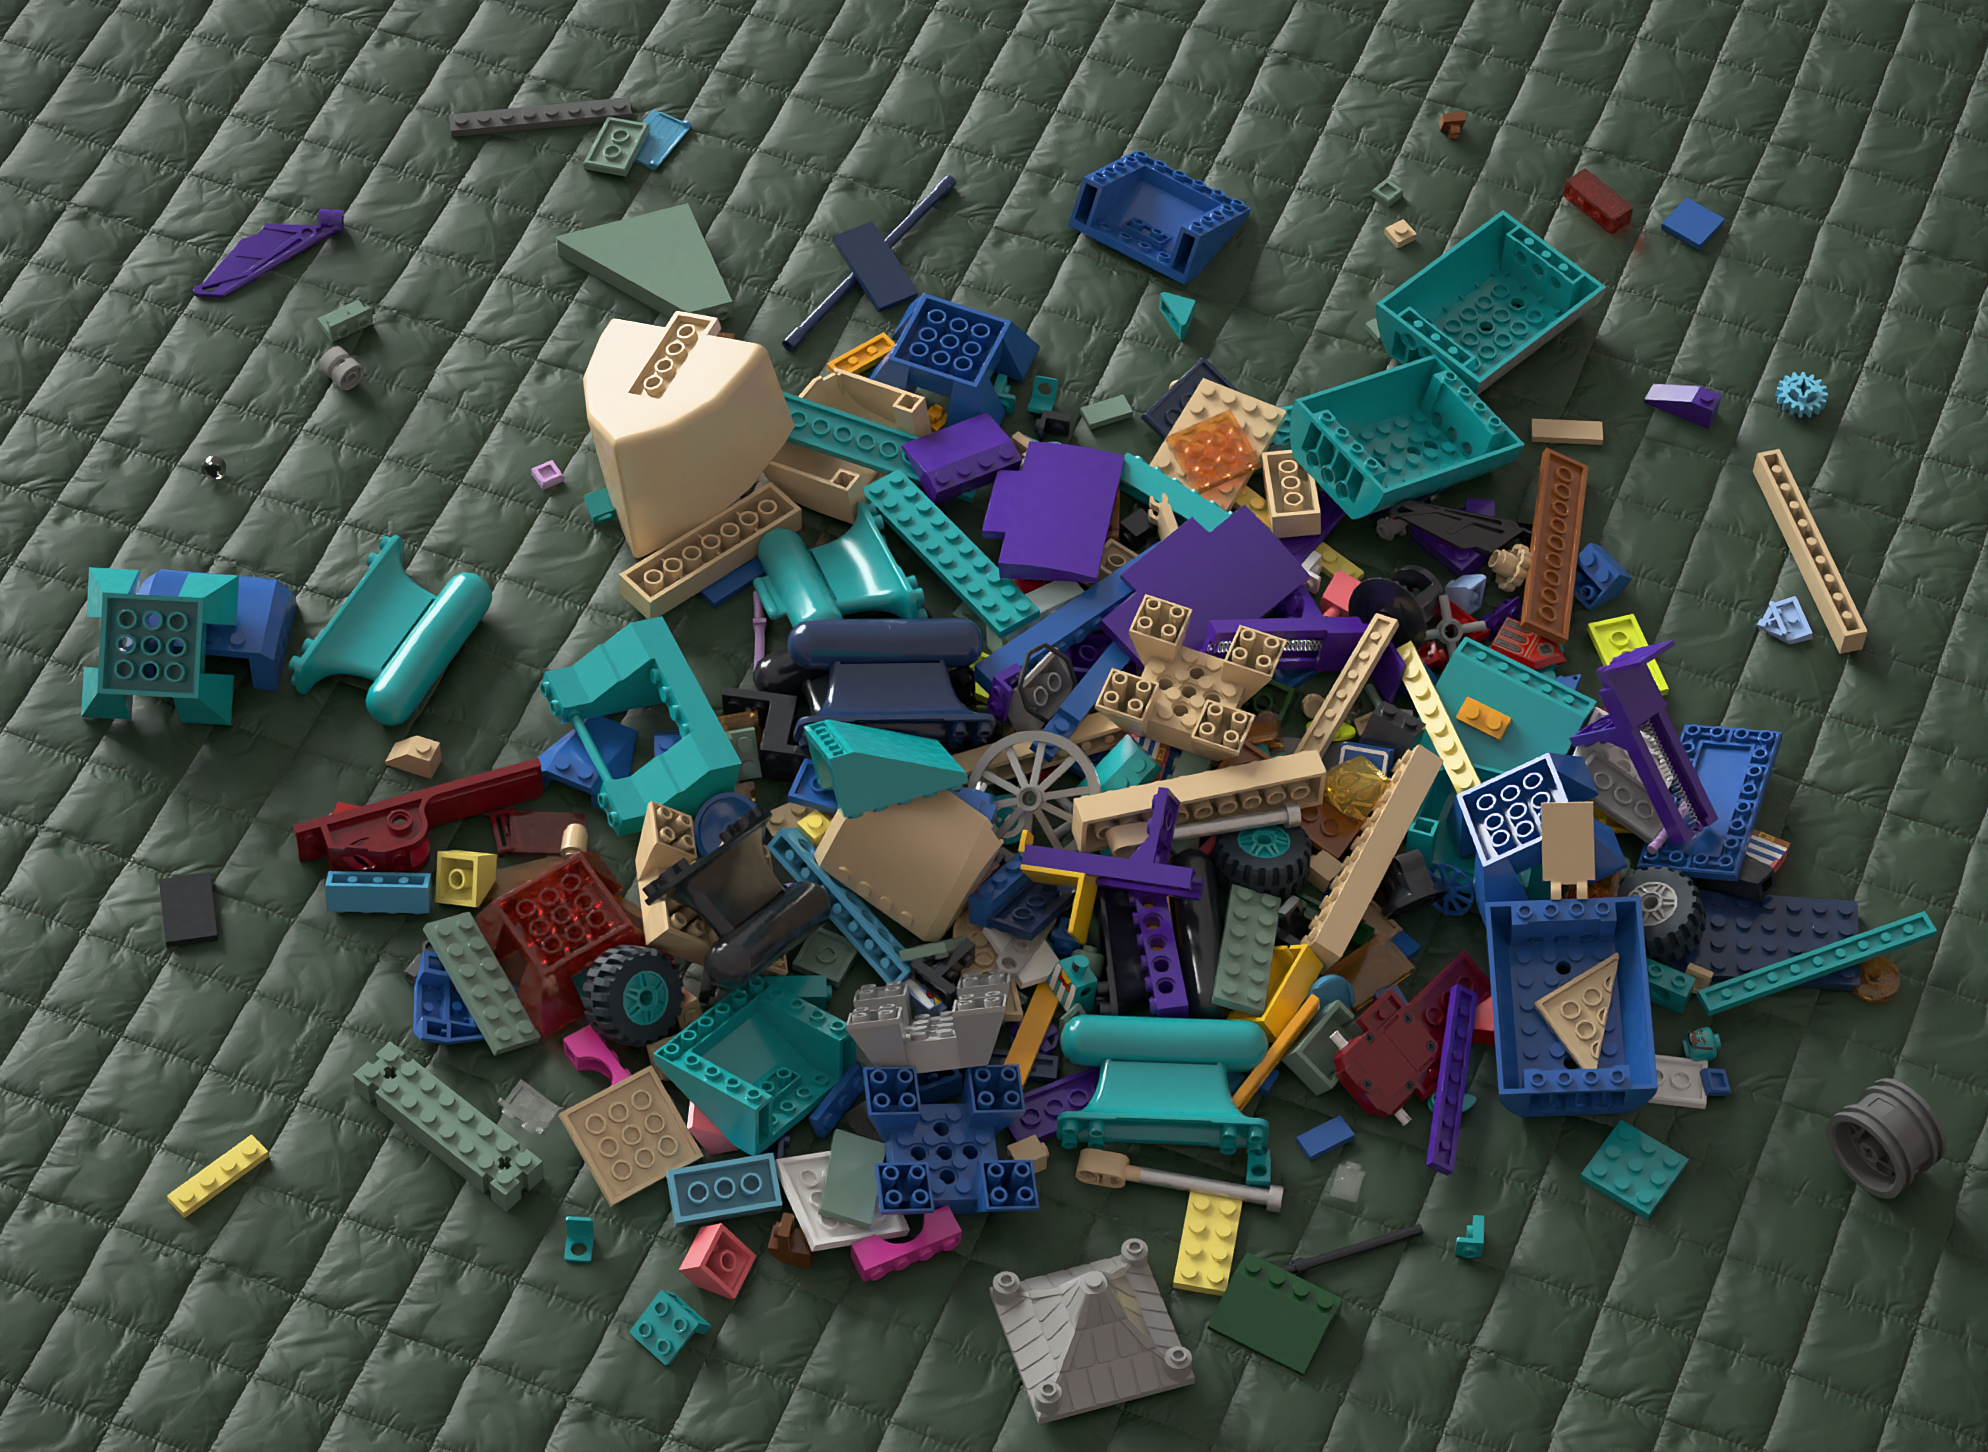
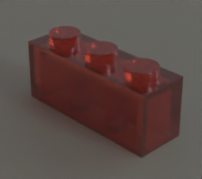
M1586 168L1566 180L1563 197L1610 235L1631 222L1633 206Z

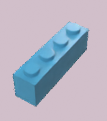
M329 871L325 884L327 911L339 913L347 911L363 913L387 912L390 914L430 913L433 899L431 873Z

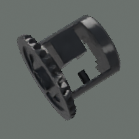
M1417 565L1404 566L1395 572L1391 578L1384 579L1382 576L1378 578L1372 577L1361 582L1350 596L1348 605L1349 617H1359L1363 624L1370 623L1376 613L1397 619L1399 627L1391 639L1394 647L1397 649L1412 641L1418 651L1424 644V639L1427 636L1426 630L1428 626L1425 623L1433 621L1441 614L1439 596L1444 595V591L1438 579L1427 569ZM1414 588L1421 590V593L1416 596Z

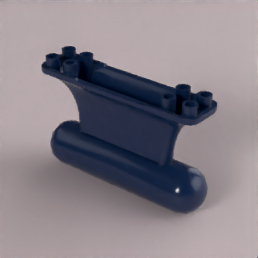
M964 618L825 619L799 622L788 636L787 649L791 660L800 668L829 670V688L825 703L820 712L815 716L803 717L798 720L793 733L794 741L799 743L801 750H810L804 726L829 719L938 741H948V746L951 748L962 746L965 740H972L974 747L986 746L988 744L987 738L991 736L996 726L995 716L987 713H975L965 707L953 689L948 668H964L974 664L980 658L984 646V637L980 627L972 620Z

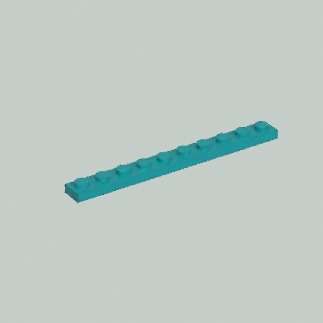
M1923 911L1698 990L1697 998L1707 1015L1711 1016L1935 937L1937 930L1926 912Z

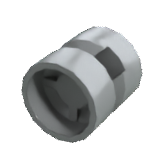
M339 346L329 349L320 359L319 368L331 378L342 390H349L355 387L363 377L364 368Z

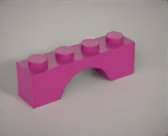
M590 1025L563 1039L564 1054L578 1072L586 1070L599 1072L610 1080L611 1086L631 1076L630 1071L627 1068L623 1069L620 1065L615 1051H610L607 1048L605 1039L600 1037L599 1033L595 1032Z
M946 1205L934 1210V1213L924 1214L923 1229L912 1241L903 1244H893L882 1240L874 1234L852 1243L850 1257L863 1282L868 1280L875 1281L895 1269L897 1271L903 1270L910 1263L918 1260L925 1261L942 1250L950 1251L956 1248L961 1242L962 1230L950 1207Z

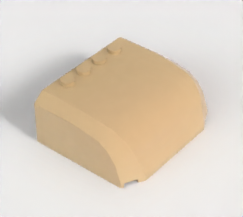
M836 367L833 369V373L828 376L814 378L798 396L918 437L932 433L925 397ZM787 441L763 471L769 482H772L792 501L851 524L855 523L857 517V502L864 501L867 505L863 487L886 476V474Z
M947 789L937 791L938 794L933 797L923 798V796L913 798L911 803L905 805H898V803L888 805V808L884 811L873 812V810L863 812V816L855 819L844 818L838 808L814 853L819 867L923 941H940L954 926L956 919L965 912L969 905L968 897L978 889L1004 843L1003 839L999 840L992 831L993 825L987 817Z

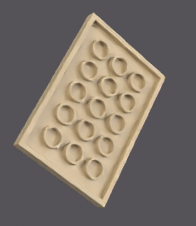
M1203 378L1153 458L1150 466L1160 468L1168 477L1178 479L1183 486L1190 490L1198 491L1203 498L1208 501H1215L1221 509L1229 512L1261 461L1262 452L1267 451L1288 416L1287 411Z

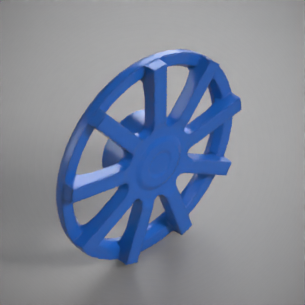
M1437 864L1428 869L1432 881L1446 884L1449 893L1443 897L1444 907L1437 902L1431 905L1443 912L1445 916H1461L1472 907L1475 898L1473 885L1466 874L1449 864ZM1439 868L1442 881H1440L1432 873V871ZM1445 868L1455 871L1452 878L1446 877ZM1459 874L1465 879L1467 884L1461 886L1458 884L1456 879ZM1470 889L1471 897L1462 896L1459 894L1460 891ZM1456 898L1468 905L1462 909ZM1449 900L1456 910L1449 909Z

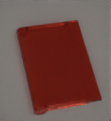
M509 810L510 851L560 854L564 830L570 824H580L586 828L585 813Z

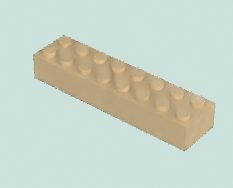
M769 482L619 574L620 594L647 619L660 617L758 556L759 542L766 533L775 528H788L794 532L802 529V509L772 482Z

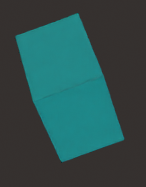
M1162 292L1160 293L1159 310L1181 341L1185 339L1194 318L1196 300Z

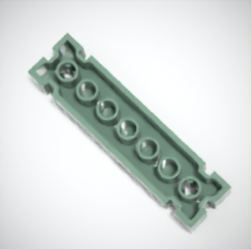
M391 1041L375 1054L376 1062L374 1064L367 1061L353 1074L355 1092L369 1103L375 1099L379 1111L482 1193L489 1189L491 1191V1200L506 1212L522 1198L521 1190L523 1188L530 1191L544 1178L542 1160L528 1149L520 1152L518 1141L412 1059L410 1062H406L405 1052Z

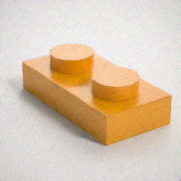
M1468 696L1456 716L1457 721L1500 742L1512 722L1511 717Z

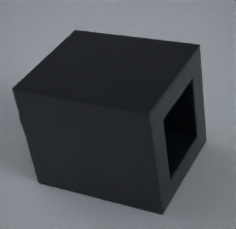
M1142 508L1120 522L1119 538L1124 545L1129 546L1134 551L1146 545L1147 537H1156L1157 525L1152 524L1148 520V513Z

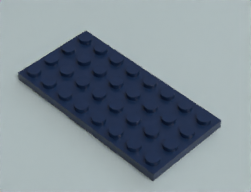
M1698 890L1707 916L1705 919L1707 923L1706 930L1702 932L1703 937L1699 943L1694 944L1695 948L1690 953L1686 952L1683 954V958L1677 961L1676 959L1670 960V964L1665 965L1685 973L1688 965L1692 963L1714 972L1711 981L1724 982L1858 935L1857 901L1767 895L1761 901L1723 892ZM1860 963L1793 987L1859 991Z

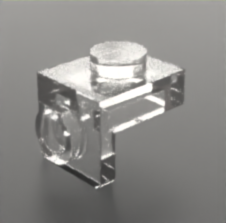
M1346 1161L1345 1166L1339 1164L1330 1195L1357 1203L1363 1178H1365L1366 1172L1360 1171L1362 1165Z

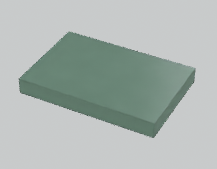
M607 117L583 162L584 169L626 177L651 130L650 124Z

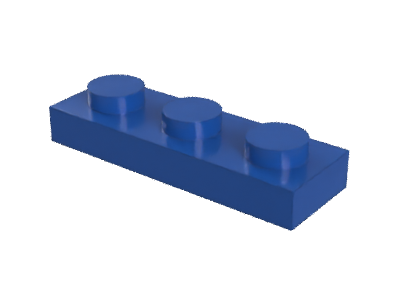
M852 1063L809 1117L816 1136L825 1138L865 1089L861 1065Z

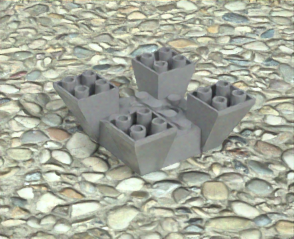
M1005 969L990 970L989 974L979 975V972L963 974L964 977L959 978L957 987L959 1000L954 1001L953 1010L942 1012L941 1016L930 1017V1014H921L912 1019L908 984H902L901 981H893L887 983L885 987L876 988L875 984L863 985L860 987V990L856 991L853 1001L854 1013L849 1014L846 1029L874 1067L916 1066V1073L988 1065L1006 1012L1007 995L1012 977L1011 971L1005 972Z

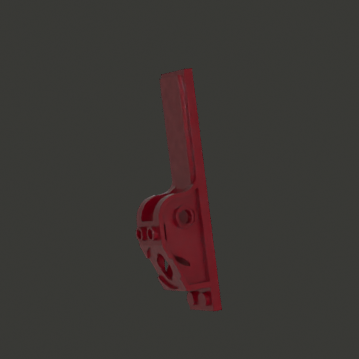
M539 758L295 824L293 829L297 856L300 862L311 861L325 856L330 871L418 873L426 867L430 860L431 852L428 834L433 827L539 798L543 795L541 763ZM399 819H403L406 821L393 825V823ZM354 857L364 861L368 867L357 862Z

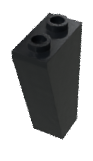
M1747 854L1745 855L1737 882L1690 877L1695 886L1761 901L1777 886L1774 868Z

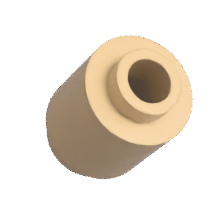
M570 824L563 832L560 855L570 863L582 861L586 856L589 835L583 825Z

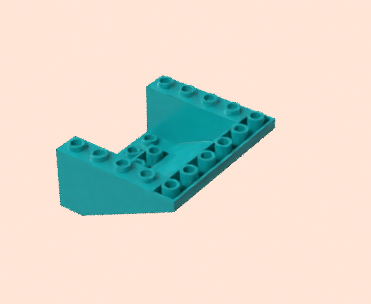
M1466 636L1453 653L1435 686L1471 762L1505 772L1549 752L1573 756L1577 746L1573 747L1569 738L1586 727L1597 703L1596 700ZM1467 696L1512 718V722L1501 742L1457 721L1456 716ZM1425 728L1420 745L1440 757Z
M829 719L804 726L818 784L822 789L834 790L839 811L844 818H859L863 816V812L873 810V812L884 811L888 808V805L895 803L905 805L911 803L913 798L923 796V798L933 797L938 794L937 791L944 789L954 791L962 788V784L969 783L967 773L938 740Z
M757 976L748 984L733 990L654 1052L653 1062L735 1147L752 1156L761 1154L820 1105L852 1063H856V1042L847 1031L846 1022Z

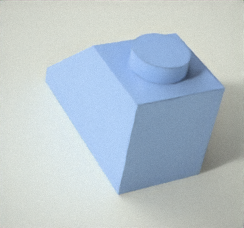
M1483 574L1462 575L1457 580H1452L1447 584L1445 595L1448 594L1451 602L1471 615L1481 608L1487 577Z

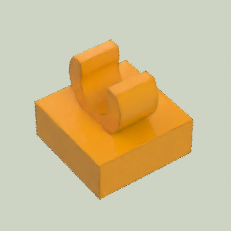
M938 404L932 405L928 410V415L933 433L945 428L947 413Z

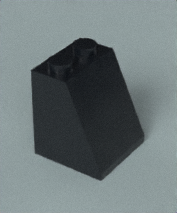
M1383 701L1372 712L1358 743L1395 749L1393 768L1396 761L1402 759L1408 749L1412 751L1421 743L1427 724L1396 708L1394 705Z

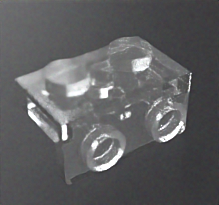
M520 1079L506 1100L502 1098L498 1100V1103L504 1107L502 1112L513 1120L516 1117L523 1121L521 1126L533 1135L537 1131L545 1136L563 1111L522 1079Z

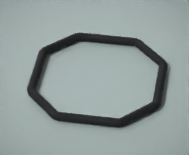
M1042 643L1026 653L1018 681V690L1026 712L1048 724L1050 720L1029 708L1023 689V682L1031 655L1043 648L1048 649L1066 661L1073 682L1071 692L1078 685L1071 659L1048 643Z

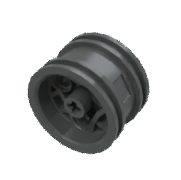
M1883 1078L1877 1080L1860 1095L1856 1105L1845 1106L1828 1121L1826 1127L1829 1147L1840 1167L1859 1187L1879 1198L1890 1199L1896 1197L1913 1182L1915 1173L1929 1170L1945 1156L1947 1150L1944 1129L1932 1108L1913 1089L1894 1079Z

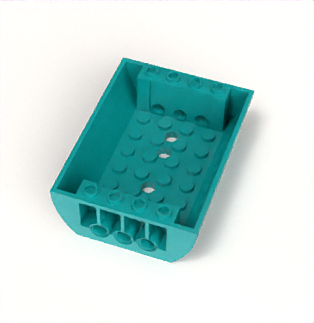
M1436 354L1296 399L1290 420V440L1293 458L1351 519H1358L1396 506L1405 499L1413 500L1502 469L1519 456L1525 445Z

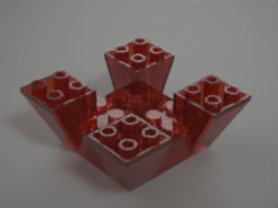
M579 852L492 901L473 918L498 961L517 950L526 961L527 966L517 992V997L541 1039L585 1014L584 1011L586 1010L572 980L573 976L594 965L595 960L599 956L604 957L603 953L610 948L615 949L619 945L652 948L646 946L643 919L619 906L613 898V895L622 891L623 887L597 852ZM662 952V954L669 956L673 963L675 962L671 954Z

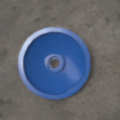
M726 792L713 796L703 804L697 813L693 829L696 847L703 858L717 849L722 843L718 835L756 807L755 802L742 794Z

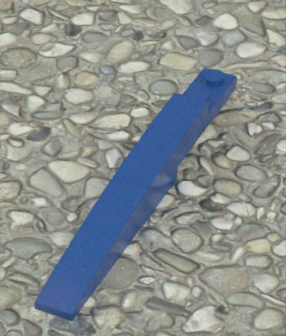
M1114 641L1074 688L1042 731L1051 732L1069 739L1090 711L1095 708V704L1111 669L1124 671L1132 661ZM1034 741L1029 749L1036 753L1039 741ZM1047 743L1044 759L1050 763L1061 748Z

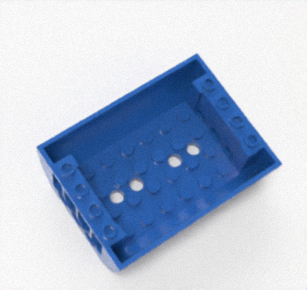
M1641 896L1485 902L1498 1089L1501 1104L1508 1111L1520 1117L1624 1114L1634 1111L1649 1102L1658 1090ZM1615 953H1618L1619 961L1597 1069H1580L1578 1066L1576 1069L1568 1070L1565 1068L1564 1063L1567 1060H1573V1058L1536 1010L1534 1003ZM1560 965H1566L1570 968V972L1562 975L1556 971V968Z

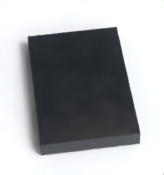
M210 872L159 879L166 947L218 940Z

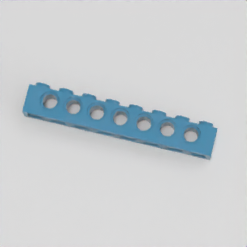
M781 828L766 846L797 882H815L826 890L831 900L829 918L886 983L893 981L904 982L911 978V960L901 961L899 951L905 950V948L854 891L819 867L814 856L816 848L798 828Z

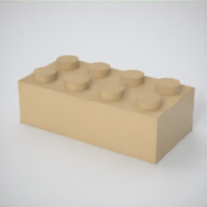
M1292 450L1262 452V475L1272 533L1277 538L1321 534V513L1315 479L1293 458Z

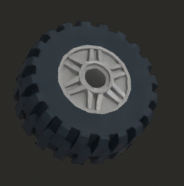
M1656 866L1648 867V870L1644 871L1642 869L1636 870L1632 876L1627 875L1622 878V883H1617L1612 889L1613 894H1609L1608 897L1641 896L1646 957L1665 965L1670 964V960L1676 959L1677 961L1683 958V954L1686 952L1690 953L1695 948L1694 944L1699 943L1702 939V932L1706 930L1707 925L1705 920L1707 916L1702 899L1691 878L1685 876L1679 870L1672 872L1669 867L1657 869Z

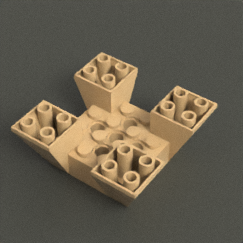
M1145 594L1129 629V636L1145 667L1143 674L1139 677L1112 668L1095 704V709L1124 731L1215 761L1239 756L1255 718L1254 714L1242 711L1240 708L1272 679L1287 640L1239 625L1225 660L1184 647L1193 609Z
M651 801L648 803L635 859L646 946L704 967L705 955L708 949L719 939L706 921L696 912L679 903L660 902L648 906L644 901L648 897L642 889L657 879L661 873L672 867L683 857L689 865L696 862L695 859H697L692 817ZM763 845L766 859L773 871L770 850L766 845ZM786 955L759 975L785 976L788 974Z

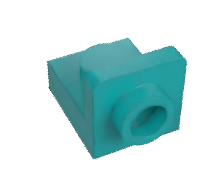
M998 374L994 389L1005 412L1014 414L1016 396L1010 395L1011 386L1007 385V375Z
M1473 1215L1472 1225H1467L1466 1238L1458 1237L1456 1240L1455 1255L1465 1258L1482 1256L1484 1216Z

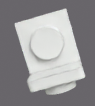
M1313 551L1302 564V567L1311 576L1304 586L1307 591L1314 594L1319 591L1321 577L1318 575L1322 570L1320 565L1322 555L1316 551Z

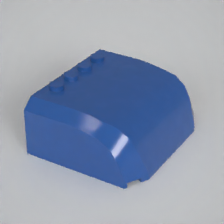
M160 569L144 580L139 594L179 596L189 573H213ZM239 576L237 625L207 624L205 655L249 658L253 688L278 691L297 605L294 593L277 579ZM152 614L149 618V624L153 628L157 627L160 622L159 616ZM127 637L125 650L130 651L133 647V641ZM151 639L148 642L150 652L154 653L158 649V642L155 639ZM180 640L175 641L173 651L182 652L184 648L183 643ZM150 664L146 669V673L150 678H153L157 673V668L154 664Z

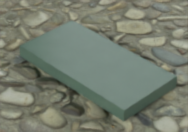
M836 1128L828 1160L819 1215L863 1229H870L878 1193L874 1165L875 1163H883L885 1155L884 1143Z

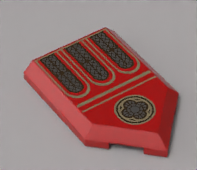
M1511 617L1506 618L1490 648L1535 671L1541 670L1545 666L1566 663L1558 643L1520 627L1521 621Z

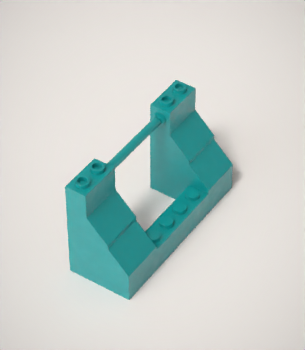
M663 617L632 622L607 642L598 645L573 666L545 671L543 682L540 684L541 694L543 697H546L550 704V711L552 715L556 716L559 724L573 723L603 781L600 794H598L599 806L604 808L608 823L614 828L618 836L642 831L648 803L651 801L690 815L692 820H694L698 811L707 800L721 793H734L742 763ZM666 703L671 719L679 727L682 739L663 754L657 755L632 776L613 779L582 720Z

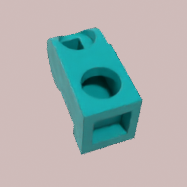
M1262 1148V1154L1255 1155L1250 1150L1248 1152L1246 1186L1270 1190V1148Z

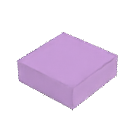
M553 460L531 469L532 476L542 490L564 481L563 474Z

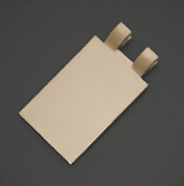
M1593 802L1541 803L1543 881H1551V900H1561V884H1577V899H1588L1587 880H1595Z

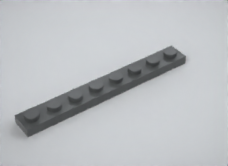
M629 97L449 114L451 137L603 123L607 117L632 120Z

